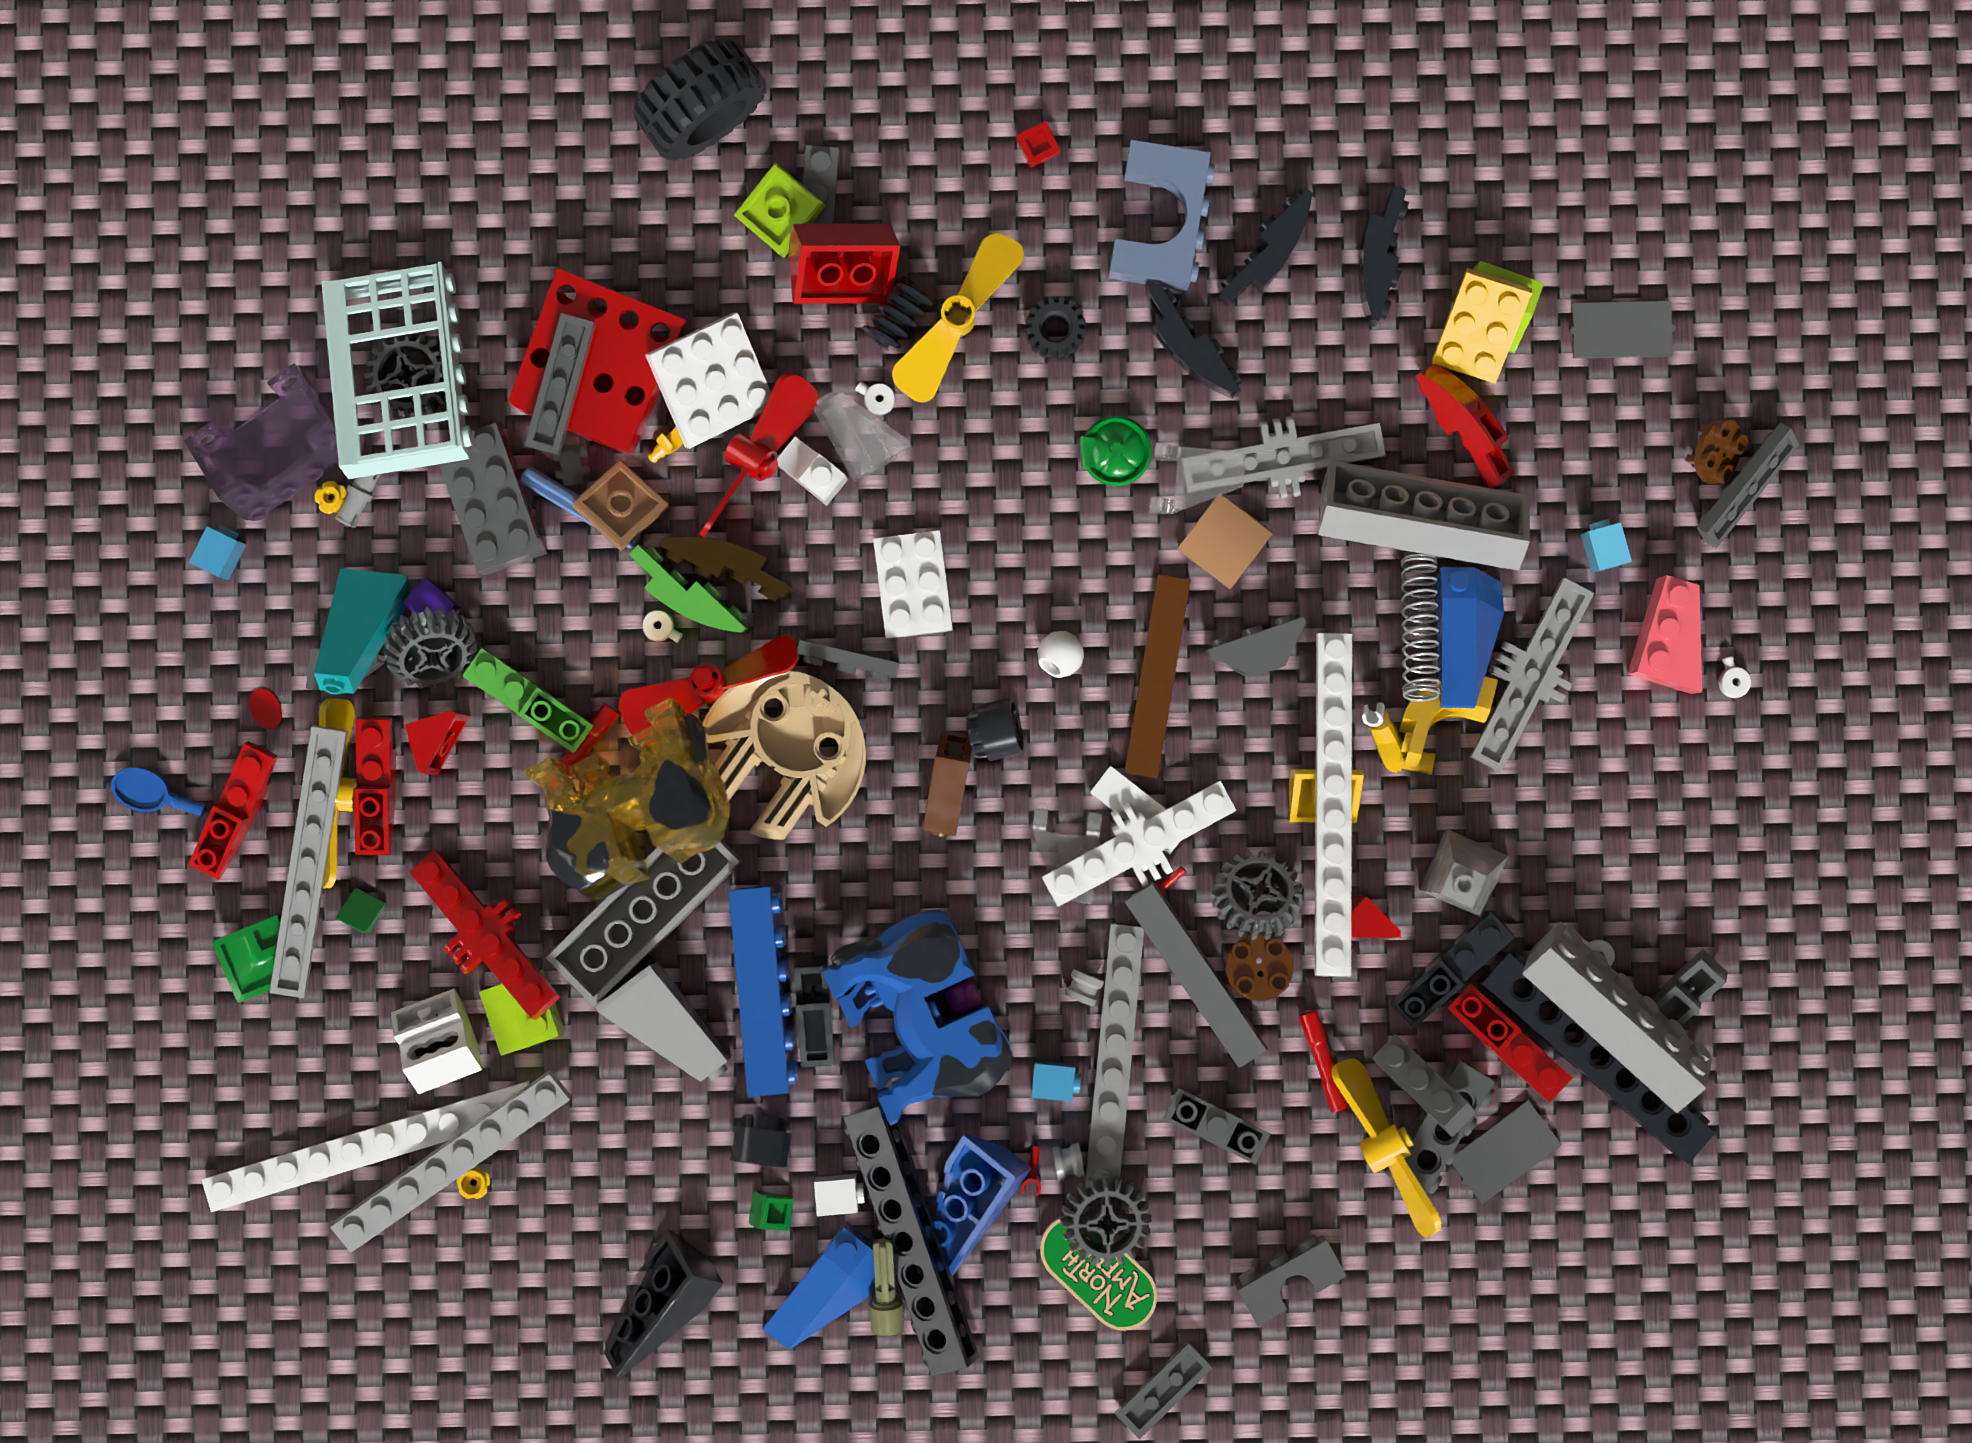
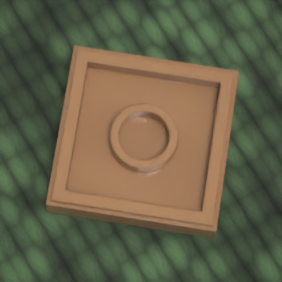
M619 460L572 502V507L614 546L622 551L668 509L669 503L623 461Z

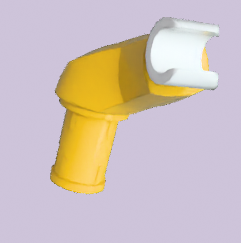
M1377 703L1376 712L1369 710L1368 705H1364L1362 720L1370 728L1378 754L1386 769L1396 774L1401 772V769L1432 775L1435 753L1422 752L1417 768L1404 765L1407 753L1401 751L1403 741L1395 723L1388 712L1384 711V704Z

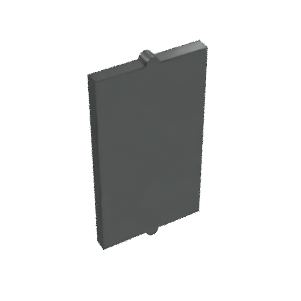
M1671 301L1571 304L1572 328L1569 330V333L1572 335L1573 359L1673 356L1672 332L1675 331V326L1672 325Z
M1526 1100L1460 1149L1452 1165L1462 1177L1461 1183L1465 1186L1468 1185L1483 1205L1562 1144L1547 1126L1549 1124L1548 1120L1542 1119L1530 1101Z

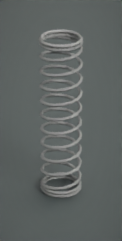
M1421 553L1408 555L1401 560V567L1404 569L1401 577L1405 580L1401 589L1406 593L1401 599L1402 603L1406 606L1401 612L1403 617L1406 618L1401 626L1407 631L1402 635V640L1406 643L1402 652L1407 656L1402 662L1403 667L1407 669L1402 677L1408 682L1403 686L1402 692L1404 698L1417 702L1431 701L1440 696V689L1436 687L1440 683L1438 679L1419 678L1410 681L1406 678V674L1410 671L1420 674H1432L1440 670L1435 665H1419L1409 668L1405 664L1408 659L1433 661L1440 657L1434 652H1419L1408 655L1405 651L1408 646L1428 649L1439 645V642L1433 639H1420L1410 643L1405 639L1408 633L1419 636H1431L1439 632L1437 628L1431 626L1416 627L1410 630L1405 627L1407 621L1433 623L1439 619L1434 614H1418L1411 617L1405 615L1407 608L1429 611L1439 606L1433 601H1419L1409 605L1405 602V597L1408 595L1416 598H1432L1438 594L1435 589L1430 588L1416 589L1407 592L1404 588L1407 583L1428 586L1438 582V579L1433 576L1405 578L1404 574L1406 571L1432 573L1438 569L1436 557ZM1412 560H1428L1434 562L1432 564L1420 563L1411 566L1405 564L1406 562ZM1418 579L1435 580L1433 582L1428 583L1413 582L1414 580ZM1424 591L1434 592V594L1431 595L1412 594ZM1420 604L1435 605L1433 607L1428 608L1414 607L1415 605ZM1418 617H1434L1435 619H1432V620H1417V619H1414V618H1418ZM1425 629L1435 630L1434 632L1429 633L1414 632L1417 630ZM1423 642L1436 643L1434 645H1416ZM1421 655H1433V656H1436V657H1432V658H1419V657H1416V656H1421ZM1434 668L1435 670L1421 671L1415 669ZM1420 681H1435V683H1417V682H1420ZM1418 690L1433 691L1435 693L1429 695H1414L1409 692Z

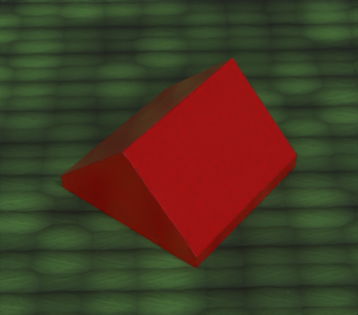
M447 711L404 724L419 772L439 775L470 718L469 715L462 712Z
M1356 894L1351 900V938H1401V930L1366 896Z

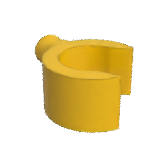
M677 427L667 436L662 433L657 438L656 442L658 444L648 454V458L653 463H656L660 457L663 458L666 454L673 453L683 445Z

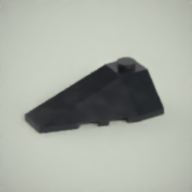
M667 1230L649 1253L644 1264L648 1269L641 1285L635 1284L630 1294L635 1297L627 1315L620 1316L604 1354L616 1377L622 1378L700 1313L724 1284L711 1260L673 1231Z

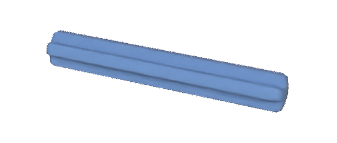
M529 467L523 472L520 479L523 485L593 526L572 507V502L580 495L533 467ZM641 533L626 547L632 549L638 543Z

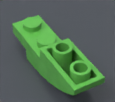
M637 545L630 552L629 555L653 577L644 588L672 610L706 626L725 631L745 633L749 629L744 623L747 617L734 605L728 608L719 599L723 596L722 593L710 582L704 585L696 581L688 589L686 587L689 583L687 578L675 568L670 572L662 564L665 558L651 545L647 549L644 546Z
M483 648L480 649L462 675L573 753L576 752L594 726L549 692Z

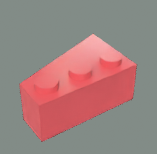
M1668 575L1656 579L1627 673L1628 675L1689 694L1702 692L1699 585Z

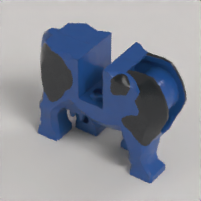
M926 910L904 918L885 930L876 939L843 945L831 956L832 964L822 968L834 999H838L850 1028L859 1024L864 1012L870 1006L876 1008L884 1005L887 1009L893 1011L895 1032L901 1042V1047L894 1050H885L880 1056H870L865 1059V1063L878 1091L883 1089L892 1078L901 1077L893 1081L889 1089L880 1091L877 1095L890 1126L899 1121L902 1111L909 1104L926 1101L932 1097L980 1096L990 1091L1008 1070L1013 1058V1052L1008 1039L997 1023L989 1002L980 1005L968 1013L957 1015L939 1023L938 1020L942 1019V1013L935 998L928 999L927 997L975 974L960 936L947 912ZM856 984L851 993L845 994L853 985Z

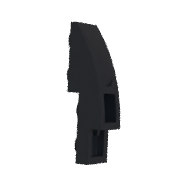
M1394 186L1388 195L1382 217L1370 214L1361 240L1358 268L1359 292L1367 324L1371 327H1375L1380 319L1386 320L1392 302L1387 300V295L1390 287L1396 288L1402 269L1396 268L1400 257L1387 254V251L1391 253L1394 251L1399 233L1394 232L1397 220L1403 221L1409 202L1404 200L1407 190Z
M1309 189L1301 196L1295 192L1283 204L1282 207L1285 211L1277 219L1271 215L1259 227L1258 230L1261 234L1257 243L1264 250L1255 249L1244 261L1247 266L1239 274L1235 271L1231 272L1220 284L1223 290L1218 298L1227 307L1251 284L1261 294L1285 265L1299 240L1310 211L1313 193Z
M1160 283L1149 288L1146 297L1161 320L1153 326L1152 332L1162 347L1178 365L1203 385L1231 399L1238 396L1241 391L1239 385L1242 384L1241 379L1232 366L1227 368L1221 358L1224 356V352L1215 338L1210 340L1206 333L1194 340L1192 335L1195 334V330L1186 316L1181 318L1175 309L1178 303L1169 288L1164 290Z
M1491 910L1468 931L1462 932L1396 996L1391 1005L1415 1029L1462 988L1464 982L1511 942L1515 938L1514 933Z

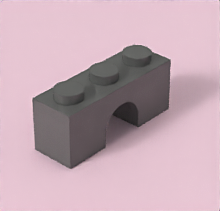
M1396 1034L1372 1057L1380 1069L1403 1091H1406L1451 1137L1476 1114L1470 1104Z
M1315 1234L1310 1235L1298 1243V1249L1289 1254L1286 1251L1280 1252L1268 1260V1266L1259 1271L1257 1268H1252L1239 1276L1240 1281L1234 1285L1257 1326L1287 1310L1280 1295L1281 1286L1287 1278L1294 1275L1304 1276L1310 1280L1318 1293L1347 1276L1323 1235L1316 1237Z

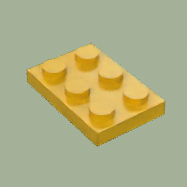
M1467 268L1432 357V364L1435 363L1441 367L1496 384L1532 295V288Z

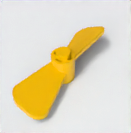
M1000 233L987 236L977 251L958 295L949 297L943 303L941 309L942 318L895 364L892 372L893 381L896 387L912 400L923 403L934 398L960 337L968 334L974 327L975 312L1021 265L1024 258V250L1020 243Z
M328 698L322 703L319 710V726L348 731L323 888H332L337 875L338 811H354V788L357 786V779L343 777L355 719L354 706L347 699Z
M1347 1059L1335 1064L1331 1070L1333 1081L1370 1136L1359 1142L1360 1149L1374 1173L1389 1166L1417 1231L1425 1238L1436 1234L1441 1229L1438 1212L1404 1159L1411 1155L1409 1148L1414 1145L1405 1127L1399 1129L1396 1124L1389 1126L1369 1073L1360 1061Z

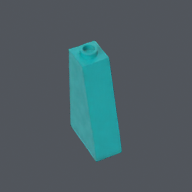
M340 568L314 671L320 690L336 695L355 693L385 643V634L390 633L391 624L397 623L406 608L403 601L412 592L407 575Z

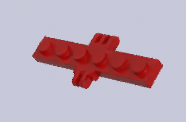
M435 849L409 872L459 931L445 945L444 950L448 955L456 952L452 960L457 965L466 960L460 966L464 974L470 973L483 961L528 1016L534 1020H537L561 997L510 937L515 930L512 924L521 916V913L517 908L510 910L513 904L509 899H504L497 906L495 903H491L485 907L442 854Z

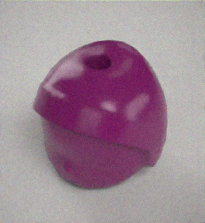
M964 979L943 989L948 1010L955 1015H963L978 1008L980 1005V995L972 980Z

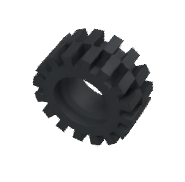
M1050 296L1045 301L1042 299L1038 301L1037 305L1029 311L1025 327L1026 339L1028 344L1032 346V350L1035 353L1041 354V357L1044 359L1049 357L1058 361V358L1063 357V359L1069 358L1070 354H1075L1079 346L1082 345L1086 332V320L1083 318V312L1080 307L1077 308L1075 302L1072 300L1070 302L1066 301L1065 297L1059 296V299H1054V296ZM1052 316L1062 317L1069 327L1068 334L1058 341L1048 339L1042 330L1045 320Z

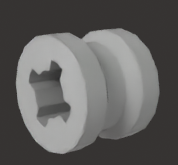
M1073 969L1071 973L1073 980L1071 985L1065 988L1063 994L1094 1007L1097 1001L1095 994L1098 989L1102 988L1104 981Z
M1079 1142L1072 1143L1069 1148L1052 1147L1058 1181L1065 1180L1068 1175L1085 1176Z

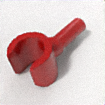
M1181 866L1166 879L1155 884L1163 896H1165V891L1170 885L1187 872Z
M1032 1146L1031 1170L1021 1183L1023 1194L1025 1193V1185L1028 1182L1037 1184L1036 1196L1041 1192V1179L1038 1176L1041 1147Z

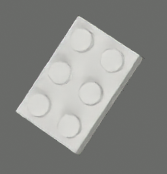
M940 530L874 538L886 639L953 631Z

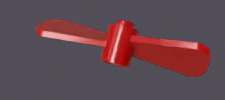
M792 372L782 374L775 383L751 437L745 433H739L729 442L725 451V461L741 470V472L698 536L702 538L706 536L746 475L751 476L757 481H763L775 474L778 468L776 451L818 406L819 398L816 389L801 376Z
M780 636L721 670L712 664H701L691 672L690 677L629 689L621 695L619 700L621 716L628 731L635 738L641 741H651L702 705L706 704L712 707L717 699L729 688L790 671L799 659L797 644L789 636Z

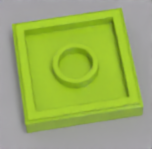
M774 163L735 212L734 216L780 256L785 258L789 253L793 224H812L826 205L781 166Z

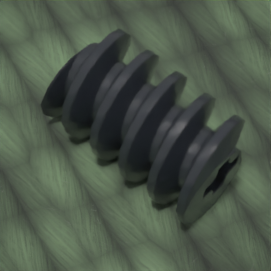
M905 276L902 277L906 284L897 282L894 286L898 295L888 293L886 296L891 306L880 304L878 309L882 316L871 315L870 320L874 327L869 325L862 327L863 332L887 351H889V346L898 349L901 347L896 339L898 335L905 338L909 337L904 328L905 325L916 328L917 323L912 317L914 314L921 317L926 315L921 308V304L923 303L931 307L934 304L922 288Z

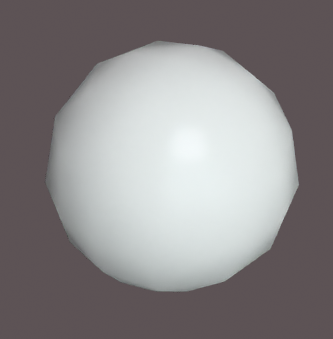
M1067 631L1050 633L1042 639L1037 650L1041 668L1048 674L1058 678L1073 674L1080 668L1084 659L1082 643L1075 635Z

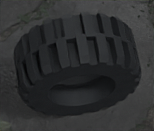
M721 37L716 38L715 41H707L698 48L694 47L684 56L672 61L673 63L667 68L662 69L658 76L650 80L645 86V90L637 96V101L634 102L633 106L634 119L663 158L678 161L680 158L686 159L692 154L704 151L705 148L714 145L722 137L734 131L735 127L742 124L747 119V116L756 110L758 103L762 102L766 93L765 79L742 46L735 40Z

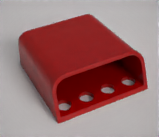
M556 268L553 281L513 385L509 401L511 405L521 412L533 416L561 313L595 322V331L567 431L619 452L631 454L638 445L661 392L645 354L685 336L686 320ZM563 286H571L575 289L576 297L574 301L564 293ZM597 298L605 300L607 303L606 313L590 308V302ZM626 311H634L639 317L638 325L634 326L620 320L621 315ZM661 323L666 324L670 328V337L667 339L652 333L653 327Z

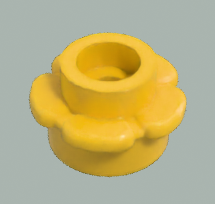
M327 481L322 484L321 488L316 490L315 501L319 504V509L327 514L332 512L338 513L348 492L343 485H337L335 481ZM331 494L334 495V499L332 501H330L328 498Z
M475 1166L457 1179L460 1194L467 1199L482 1198L488 1191L487 1186L490 1185L488 1173L483 1172L479 1166ZM473 1179L477 1182L475 1186L471 1185V1180Z

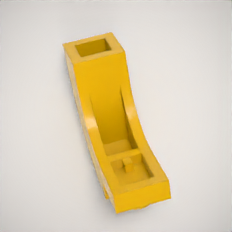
M1484 677L1475 708H1440V696L1431 701H1410L1398 731L1405 733L1401 751L1407 753L1404 765L1414 768L1418 767L1428 730L1436 722L1448 717H1463L1485 723L1491 710L1498 680ZM1420 690L1416 695H1429L1435 692Z

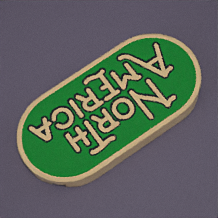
M1068 1215L1060 1216L1053 1220L1045 1229L1040 1245L1041 1259L1047 1271L1107 1327L1125 1331L1143 1325L1152 1316L1157 1304V1289L1149 1272L1127 1253L1123 1254L1125 1262L1123 1265L1118 1263L1117 1258H1111L1112 1264L1109 1268L1105 1266L1104 1258H1100L1097 1266L1092 1265L1091 1254L1082 1261L1078 1255L1080 1249L1072 1252L1069 1249V1244L1072 1240H1064L1062 1232L1067 1228L1061 1226L1060 1219ZM1087 1227L1079 1228L1088 1240L1102 1244L1101 1235L1098 1232L1088 1231Z

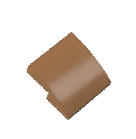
M1220 492L1177 550L1227 588L1231 589L1274 532Z

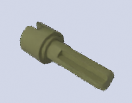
M881 1238L874 1241L872 1245L876 1297L870 1301L869 1309L872 1332L881 1336H890L903 1331L904 1307L902 1299L896 1296L893 1243L891 1240Z

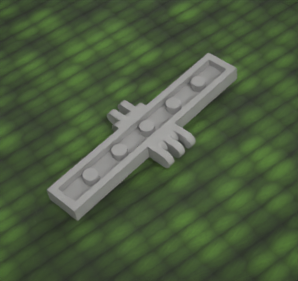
M1293 416L1285 417L1286 431H1282L1279 418L1272 419L1274 433H1269L1267 421L1259 422L1262 439L1261 445L1181 459L1186 492L1192 493L1269 479L1271 488H1278L1280 499L1287 498L1286 485L1288 484L1291 485L1293 497L1301 496L1299 482L1305 481L1304 472L1328 468L1330 460L1351 464L1384 458L1386 453L1380 423L1297 438Z
M1562 578L1525 650L1523 651L1505 641L1502 643L1500 648L1512 655L1509 659L1497 653L1494 660L1506 667L1503 671L1499 667L1491 665L1488 672L1508 683L1469 757L1498 772H1502L1539 699L1549 702L1550 698H1553L1559 702H1564L1566 696L1556 691L1555 688L1559 686L1569 691L1572 684L1561 678L1564 672L1556 668L1587 609L1594 595L1593 592L1566 578Z

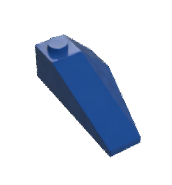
M1441 567L1437 575L1438 582L1434 584V589L1438 592L1435 596V602L1439 605L1435 612L1439 617L1436 621V628L1439 630L1437 633V641L1439 642L1437 650L1440 656L1438 658V667L1440 668V708H1475L1504 615L1502 582L1473 567Z
M969 1134L962 1136L947 1159L944 1168L946 1174L943 1186L938 1192L936 1200L938 1206L934 1224L952 1276L1013 1197L1031 1170L1029 1165L1008 1148Z
M846 1221L769 1319L763 1330L790 1350L874 1294L875 1279L872 1247L874 1242Z

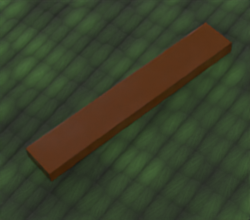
M1157 575L1124 773L1158 779L1191 583L1189 579Z

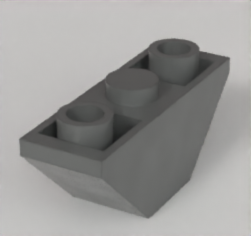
M1290 614L1274 620L1275 627L1263 630L1262 625L1243 630V638L1231 641L1230 635L1211 641L1212 648L1205 651L1208 659L1249 679L1282 668L1286 665L1306 624L1304 617L1295 619L1294 615Z
M1181 1088L1177 1089L1163 1119L1255 1165L1270 1136L1269 1132L1243 1117Z

